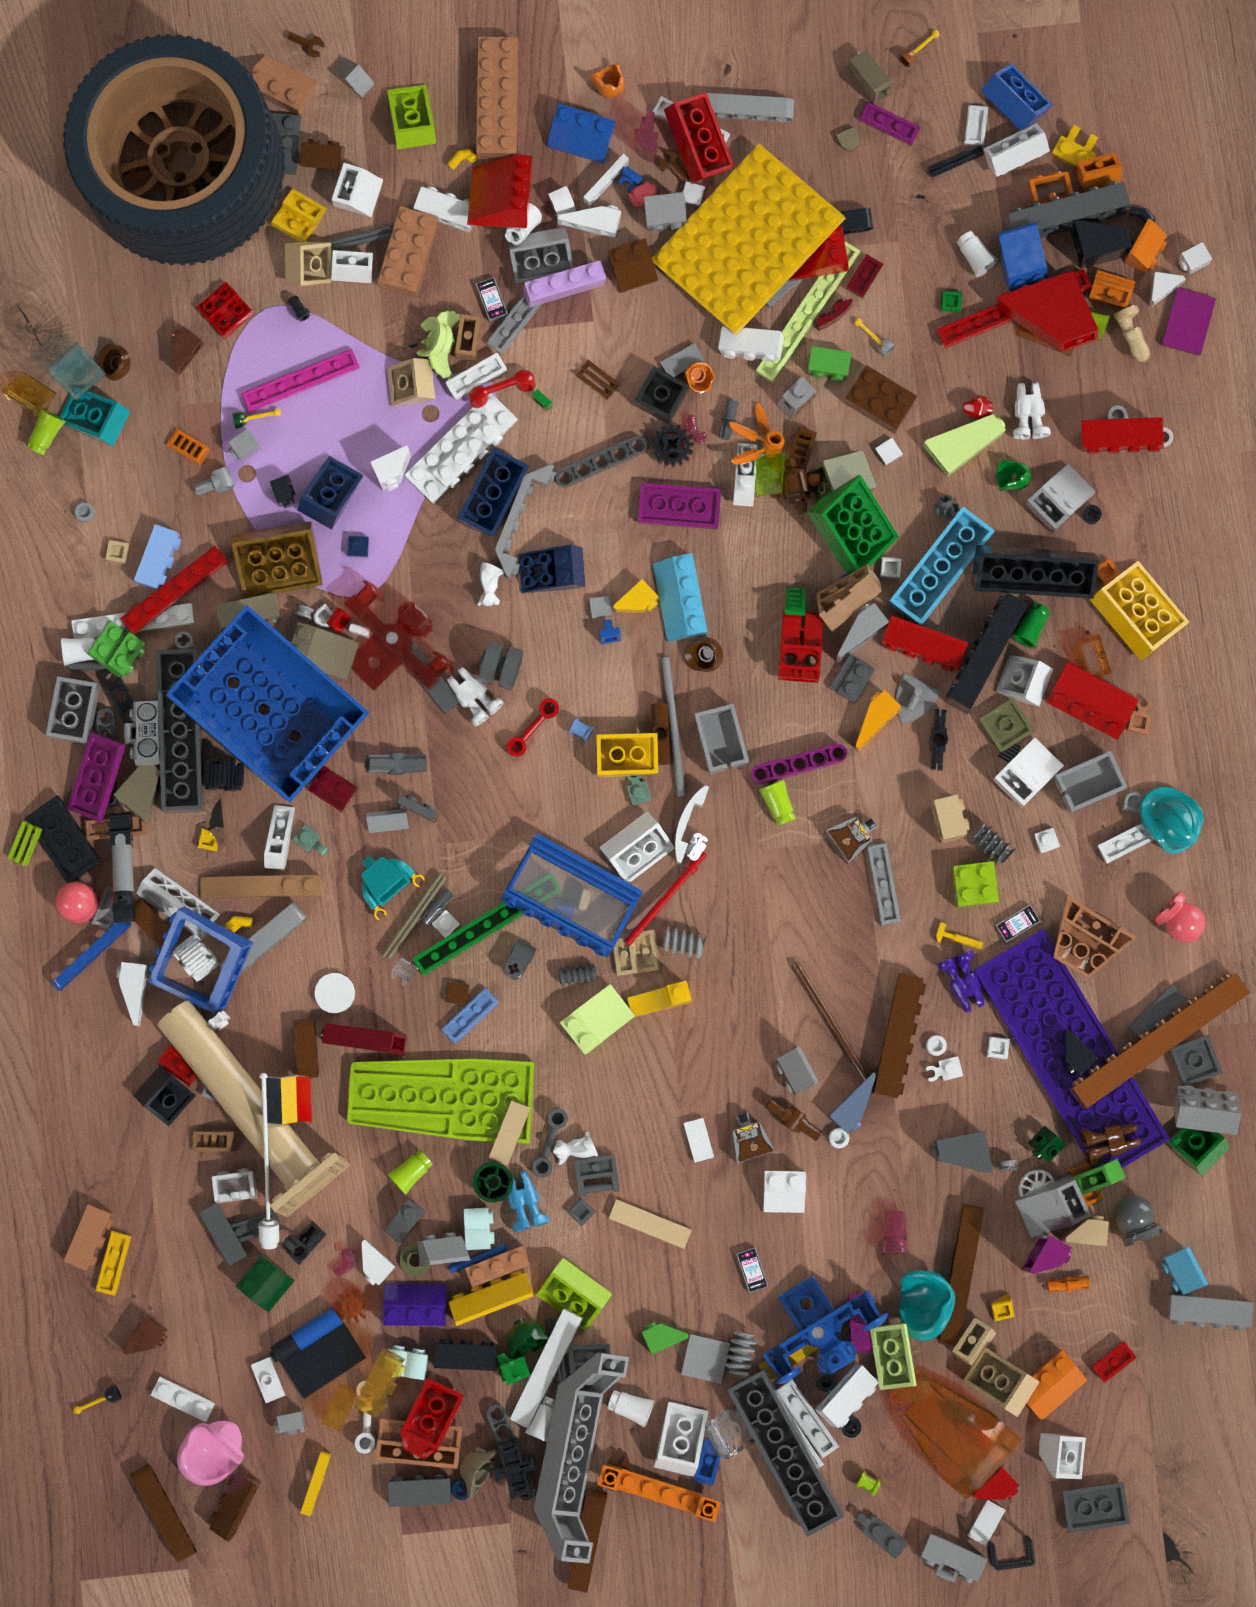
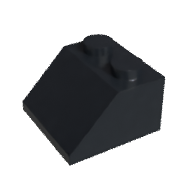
M159 1065L133 1096L143 1107L169 1126L196 1095L174 1075Z

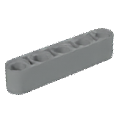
M707 93L716 118L772 122L793 121L794 100L790 98Z
M295 902L286 907L248 939L253 942V945L240 975L308 918ZM226 958L218 965L221 968V970L226 961Z

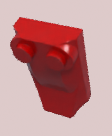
M427 1378L400 1431L403 1449L422 1459H426L432 1453L437 1452L456 1413L460 1409L465 1395Z

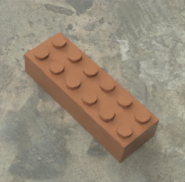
M478 37L477 160H497L512 154L517 155L518 37Z

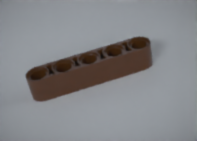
M148 1463L131 1473V1478L175 1560L180 1563L196 1554V1548L151 1465Z
M587 1489L581 1522L589 1541L593 1542L589 1563L572 1562L567 1589L588 1592L608 1492Z

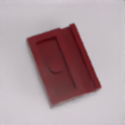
M323 766L310 788H308V791L338 811L343 812V809L358 788Z

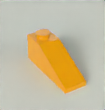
M885 690L881 693L878 691L870 699L872 702L869 705L856 743V750L858 752L902 710V706Z

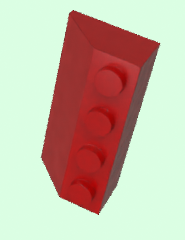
M707 92L675 102L663 109L691 184L735 168Z
M1163 417L1081 420L1083 452H1087V454L1095 455L1099 454V451L1117 454L1121 450H1127L1128 453H1139L1140 450H1148V452L1154 453L1164 449Z
M891 616L881 644L884 645L886 650L892 652L899 650L904 652L903 655L908 658L914 659L916 656L923 659V663L928 665H934L935 663L941 665V669L953 672V670H958L968 642Z
M1067 662L1046 703L1118 740L1139 698Z

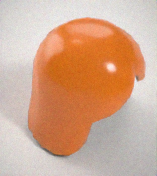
M617 63L590 76L600 94L607 99L620 95L624 90V78Z

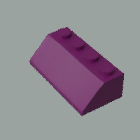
M1041 1234L1021 1270L1035 1274L1060 1267L1063 1263L1067 1264L1072 1256L1070 1252L1072 1247L1050 1235Z

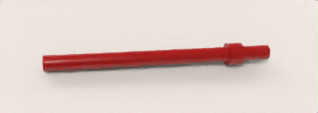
M702 851L697 860L689 861L686 864L685 870L623 941L627 946L630 947L690 875L696 873L698 866L707 857L705 852Z

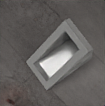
M347 58L332 72L360 98H363L375 85L359 64Z

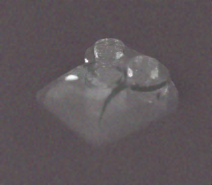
M736 1405L707 1421L705 1424V1432L717 1454L722 1458H731L755 1442Z

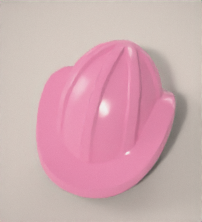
M216 1421L209 1425L200 1423L192 1427L184 1437L177 1453V1466L181 1474L190 1482L201 1486L214 1485L229 1477L244 1458V1454L241 1451L242 1436L238 1426L229 1421Z

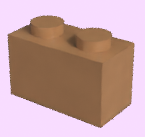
M460 315L455 350L456 359L476 361L481 317Z

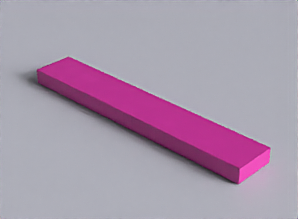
M350 349L245 391L241 395L250 413L357 370L360 367L353 350Z

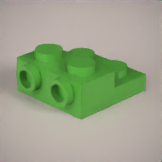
M108 621L86 654L115 676L122 677L131 673L134 668L132 665L135 658L138 660L145 651L143 649L145 643L132 633H126L112 621Z

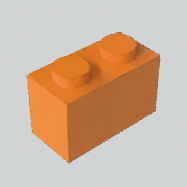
M1116 153L1077 162V180L1083 192H1087V189L1098 186V188L1106 187V184L1113 181L1121 183L1122 165Z

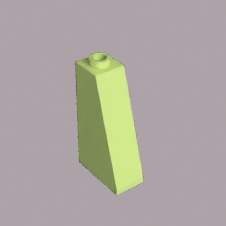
M992 414L927 439L923 447L948 477L1002 436L1006 430L1004 428L1005 423L1000 417L996 418Z

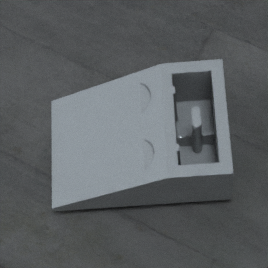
M1067 464L1029 498L1025 506L1054 533L1096 491Z
M1070 1174L1015 1200L1031 1237L1074 1225L1091 1216L1076 1180Z

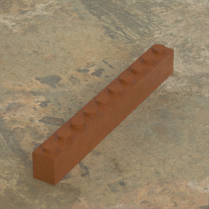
M1229 973L1225 974L1219 979L1220 983L1214 987L1212 984L1202 991L1204 995L1199 998L1194 996L1186 1002L1187 1007L1184 1009L1179 1007L1171 1012L1170 1019L1165 1021L1163 1018L1154 1024L1155 1029L1149 1033L1146 1030L1138 1036L1139 1040L1136 1043L1132 1044V1042H1129L1121 1048L1123 1052L1116 1056L1114 1053L1106 1058V1064L1102 1067L1096 1065L1088 1071L1089 1076L1084 1079L1081 1076L1072 1082L1073 1087L1069 1090L1082 1109H1087L1250 994V991L1238 974L1235 973L1231 976Z

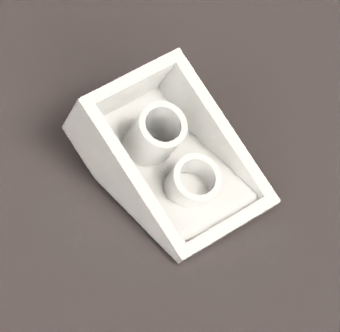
M668 1402L654 1468L694 1477L699 1464L708 1411Z

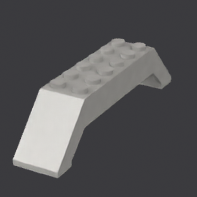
M598 1352L558 1385L534 1510L559 1561L590 1562L593 1542L589 1541L580 1519L583 1496L603 1394L621 1377H626L629 1357Z

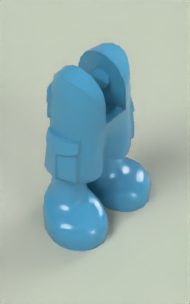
M526 1170L520 1171L524 1187L516 1189V1182L513 1179V1188L508 1196L510 1209L516 1210L517 1216L516 1222L512 1226L514 1233L531 1228L525 1213V1205L529 1208L533 1227L550 1222L549 1217L542 1214L537 1207L540 1199Z

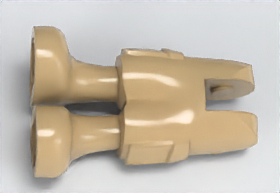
M1133 305L1113 315L1124 331L1122 334L1129 344L1132 357L1138 362H1146L1149 360L1151 353L1141 328H1134L1132 319L1139 312L1138 306Z

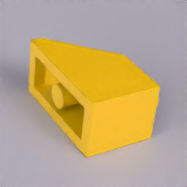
M642 579L613 606V610L624 613H645L647 610L651 612L658 605L659 596Z

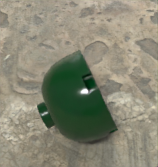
M488 1162L476 1170L473 1175L472 1185L480 1199L495 1203L509 1196L513 1188V1177L509 1169L503 1164Z
M520 1319L513 1323L514 1326L509 1330L506 1339L512 1357L526 1355L525 1351L530 1349L534 1352L548 1342L547 1334L542 1325L532 1320L525 1321V1319Z

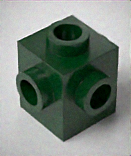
M1046 1126L1028 1142L1033 1148L1031 1153L1037 1159L1041 1160L1043 1158L1048 1163L1066 1146Z

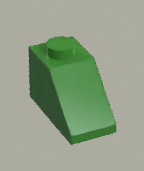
M1118 1159L1074 1176L1082 1195L1107 1187L1125 1178Z
M655 1321L645 1325V1330L642 1331L651 1354H655L689 1338L686 1332L662 1323L656 1324Z

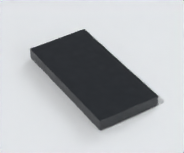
M59 795L25 817L28 823L42 829L39 841L66 883L77 881L102 863Z

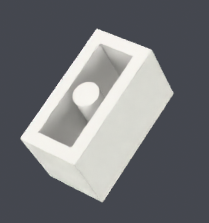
M333 250L331 280L371 283L373 253Z

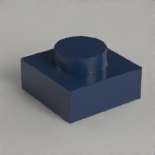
M349 536L347 556L368 558L369 537Z

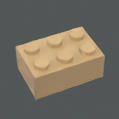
M986 1347L983 1348L963 1380L964 1383L1017 1417L1039 1384L1038 1380Z

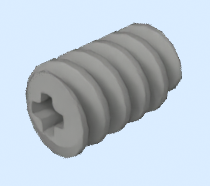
M667 926L662 946H664L665 952L672 948L673 954H676L679 949L681 956L687 951L689 958L696 953V959L699 960L703 953L706 937L702 941L701 934H698L694 939L693 932H690L686 937L685 930H682L680 935H678L677 928H674L672 933H670L669 926Z
M733 1331V1334L738 1339H731V1342L736 1346L729 1347V1350L734 1354L727 1355V1358L732 1362L725 1363V1366L730 1369L727 1372L748 1377L749 1373L744 1369L751 1368V1365L746 1361L753 1360V1357L748 1353L755 1352V1349L750 1345L757 1344V1341L752 1338L756 1336Z

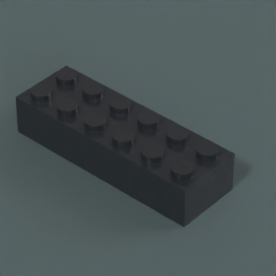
M976 545L971 584L975 591L1094 599L1100 560L1092 552Z
M1008 592L1004 597L1000 595L993 608L996 610L995 614L991 613L983 626L987 628L986 631L981 630L974 643L977 645L976 649L972 648L965 659V662L968 663L967 666L962 665L955 677L958 680L957 684L952 683L946 694L948 698L947 704L965 714L969 713L1028 605L1027 602Z

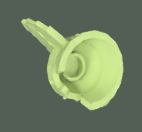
M449 310L440 312L437 317H429L423 321L421 327L426 332L431 331L427 339L421 341L423 345H426V350L421 349L417 352L419 356H428L432 369L434 368L437 375L448 380L452 377L448 366V353L455 348L454 344H456L452 328L460 320V313L456 314L455 311L449 312Z

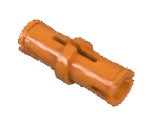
M1065 1276L1063 1279L1047 1280L1048 1292L1067 1291L1069 1293L1072 1290L1090 1289L1089 1276L1073 1278Z

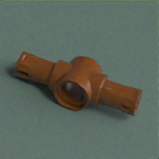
M770 1098L765 1106L767 1110L779 1117L782 1125L795 1133L802 1132L817 1141L823 1132L808 1122L806 1115L793 1106L785 1107Z

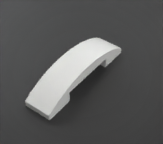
M708 786L701 788L691 798L680 818L675 840V853L677 863L679 864L682 863L688 847V843L681 841L694 805L702 808L709 790Z

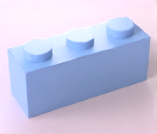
M156 524L154 525L134 578L137 584L157 590L166 583L167 576L165 574L167 569H171L173 565V553L179 549L181 544L178 532Z

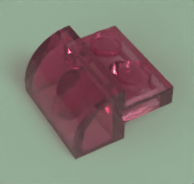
M647 111L646 117L642 116L641 129L635 128V149L642 159L654 163L659 133L653 132L655 112Z

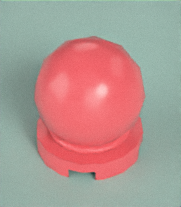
M76 881L63 885L55 898L56 910L60 916L78 924L92 919L99 905L98 895L94 889L82 882Z
M1180 891L1167 903L1170 907L1166 908L1163 912L1160 910L1153 920L1159 926L1162 923L1166 924L1167 932L1173 939L1178 942L1190 943L1200 938L1206 926L1205 915L1197 906L1185 903L1184 900L1187 896Z

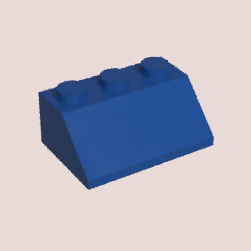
M1012 63L996 72L981 89L986 98L992 101L999 108V111L1006 115L1013 122V125L1020 130L1032 126L1053 106Z
M558 103L547 147L604 164L614 134L615 120Z

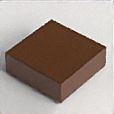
M449 982L446 1003L466 1006L469 985Z

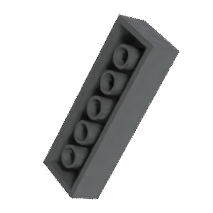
M1113 181L1106 184V187L1103 188L1095 186L1081 194L1073 192L1063 199L1055 197L1045 204H1041V202L1031 204L1030 208L1027 209L1015 208L1008 213L1004 225L1006 231L1036 222L1040 238L1071 230L1074 222L1077 220L1098 223L1123 216L1130 206V201L1124 182L1118 183Z

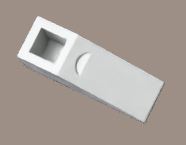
M737 443V455L751 449L757 450V444ZM757 459L743 464H736L733 505L753 507Z

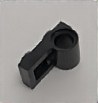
M311 1221L299 1236L289 1235L286 1237L282 1246L285 1252L300 1265L317 1244L321 1242L326 1233L314 1221Z

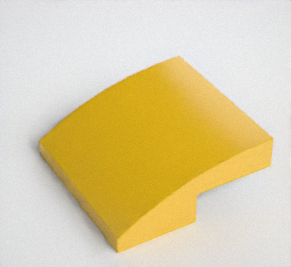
M292 188L282 202V207L271 221V226L299 242H307L322 219L326 207Z

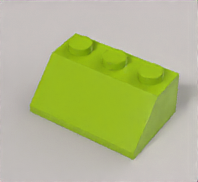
M562 1258L536 1295L560 1313L565 1308L583 1317L579 1327L586 1331L608 1302L612 1293L569 1261Z

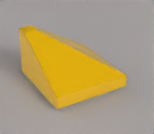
M1009 1293L1004 1294L991 1303L995 1322L1015 1317Z

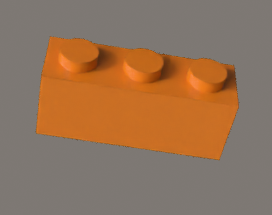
M1059 1349L1030 1375L1038 1380L1039 1384L1026 1404L1042 1421L1080 1388L1087 1379L1065 1352Z

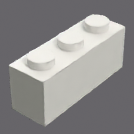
M1037 123L984 148L988 167L996 177L1004 175L1018 166H1023L1025 163L1039 158L1050 151L1045 132Z
M421 186L413 210L438 216L440 223L471 233L473 225H467L468 199L462 201L456 199L457 197L451 193L442 194L436 188Z
M722 326L718 349L721 355L729 359L743 357L745 360H754L756 358L762 359L765 362L780 361L784 337L781 331L743 328L737 335H734L728 328Z
M854 1365L815 1410L831 1427H843L849 1421L848 1417L861 1408L863 1405L862 1401L875 1392V1386L879 1382L862 1365Z

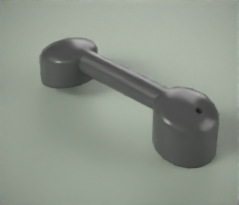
M553 1109L547 1115L550 1129L541 1157L535 1159L532 1163V1171L537 1177L545 1178L552 1172V1164L548 1160L558 1129L563 1128L568 1122V1115L562 1109Z

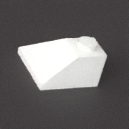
M1041 1433L1039 1455L1053 1478L1082 1479L1086 1438Z

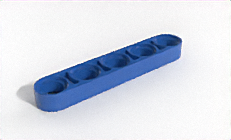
M115 923L54 979L51 984L55 989L60 991L116 941L132 923Z

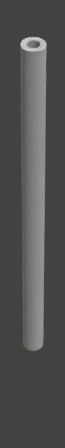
M670 657L662 658L666 702L668 703V719L677 797H685Z

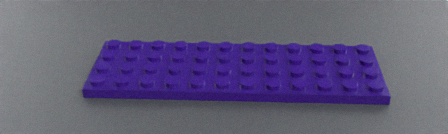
M1042 929L973 971L977 974L979 981L1084 1156L1086 1149L1106 1145L1107 1142L1103 1141L1085 1147L1080 1139V1129L1087 1128L1092 1133H1102L1103 1128L1107 1126L1137 1124L1139 1130L1123 1134L1125 1141L1141 1138V1145L1126 1150L1125 1153L1114 1157L1106 1154L1099 1158L1095 1166H1091V1168H1095L1118 1159L1121 1168H1124L1166 1143L1170 1138L1133 1077L1084 1110L1069 1089L1073 1087L1072 1082L1081 1076L1083 1079L1090 1075L1089 1070L1096 1065L1102 1067L1106 1064V1058L1114 1053L1117 1056L1119 1053L1066 965L1053 958L1055 947L1045 930ZM1067 1029H1070L1098 1058L1080 1076L1070 1074L1065 1068L1067 1064L1064 1062V1032Z

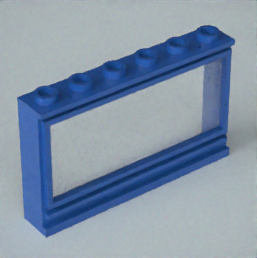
M536 833L501 900L507 906L521 910L525 916L534 917L539 920L545 927H552L558 930L560 935L576 940V943L580 946H587L595 954L608 958L643 891Z

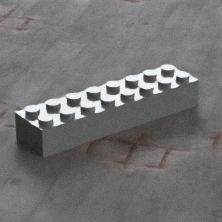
M197 649L156 650L161 810L164 814L205 812L202 727L165 696L200 657Z
M765 1367L729 1386L727 1389L806 1536L808 1537L842 1519L844 1512Z

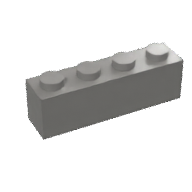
M1169 1294L1167 1319L1172 1320V1324L1184 1325L1185 1321L1193 1322L1192 1326L1205 1327V1323H1211L1213 1328L1225 1329L1226 1325H1233L1234 1330L1246 1331V1327H1252L1254 1302Z

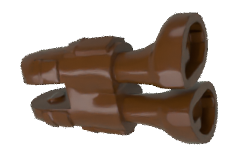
M1137 1124L1107 1126L1103 1128L1102 1133H1092L1087 1128L1080 1129V1139L1085 1147L1103 1141L1107 1142L1104 1146L1085 1150V1158L1088 1165L1095 1166L1099 1158L1106 1154L1114 1157L1125 1153L1126 1150L1141 1145V1138L1125 1141L1123 1134L1139 1130Z

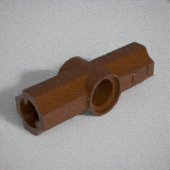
M668 703L650 704L651 733H655L658 729L666 732V736L663 739L657 738L658 765L670 764Z

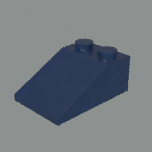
M328 456L301 497L297 511L332 530L364 475Z

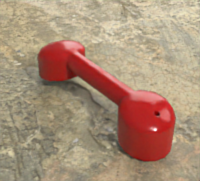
M519 370L515 373L514 377L487 387L475 386L469 391V403L473 408L483 407L488 402L489 394L516 385L520 391L530 392L536 386L534 375L528 370Z
M547 698L540 703L539 715L520 737H513L508 741L506 749L509 755L520 757L525 753V742L545 719L554 718L558 714L559 705L556 700Z

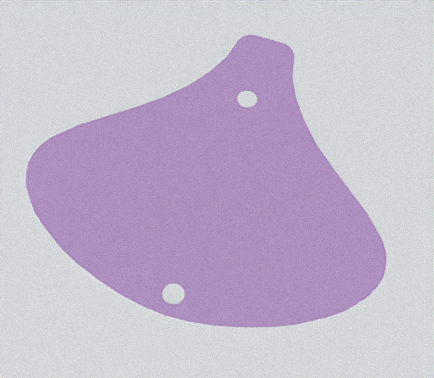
M290 306L270 307L251 319L238 337L230 355L224 377L221 399V439L225 465L228 467L235 485L233 490L244 513L256 531L311 521L323 585L315 587L338 596H364L379 588L389 577L402 554L425 498L405 475L402 483L398 484V488L392 491H383L372 468L371 461L404 446H408L411 459L405 472L406 474L473 407L469 403L468 394L456 401L446 385V382L449 380L447 378L443 379L435 371H433L434 400L422 404L393 407L391 406L387 367L401 363V361L382 354L325 319L310 312V317L300 322L296 320L295 313ZM347 350H353L360 367L359 369L253 412H248L241 393ZM452 373L451 379L461 373ZM492 381L484 384L483 387L493 385ZM427 405H434L439 410V417L434 422H427L422 417V410ZM276 408L281 410L280 416L272 415L248 420L244 427L235 429L232 413L242 412L246 416L271 412ZM249 429L261 449L241 462L239 458L234 459L228 450L231 448L228 442ZM328 456L364 475L332 530L297 511L301 497ZM244 465H250L256 471V476L251 482H243L238 476L239 469ZM285 475H289L291 482L288 485L292 484L296 493L293 496L295 504L288 508L279 507L269 482ZM349 536L369 537L368 558L347 556Z

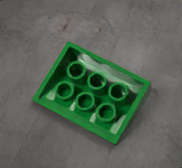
M857 475L820 499L807 512L846 574H850L866 564L870 567L899 538L861 475Z

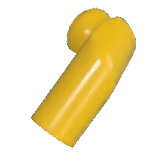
M233 916L224 925V928L233 933L241 926L252 928L253 918Z

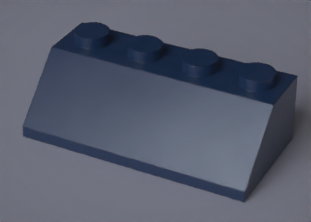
M493 447L456 521L474 531L493 537L529 465Z

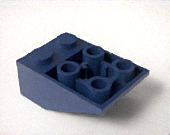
M565 545L518 554L521 593L570 590L586 587L582 547Z

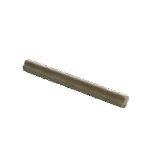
M437 873L382 952L385 958L391 960L446 882L447 878Z

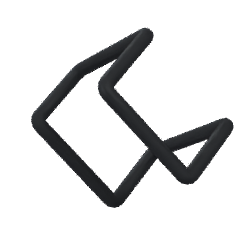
M1027 1535L1025 1536L1027 1559L1005 1562L997 1561L995 1544L992 1541H988L991 1565L997 1571L1033 1566L1035 1564V1555L1032 1539Z

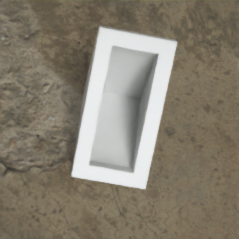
M1155 272L1152 277L1149 305L1153 307L1181 286L1186 278L1182 275Z

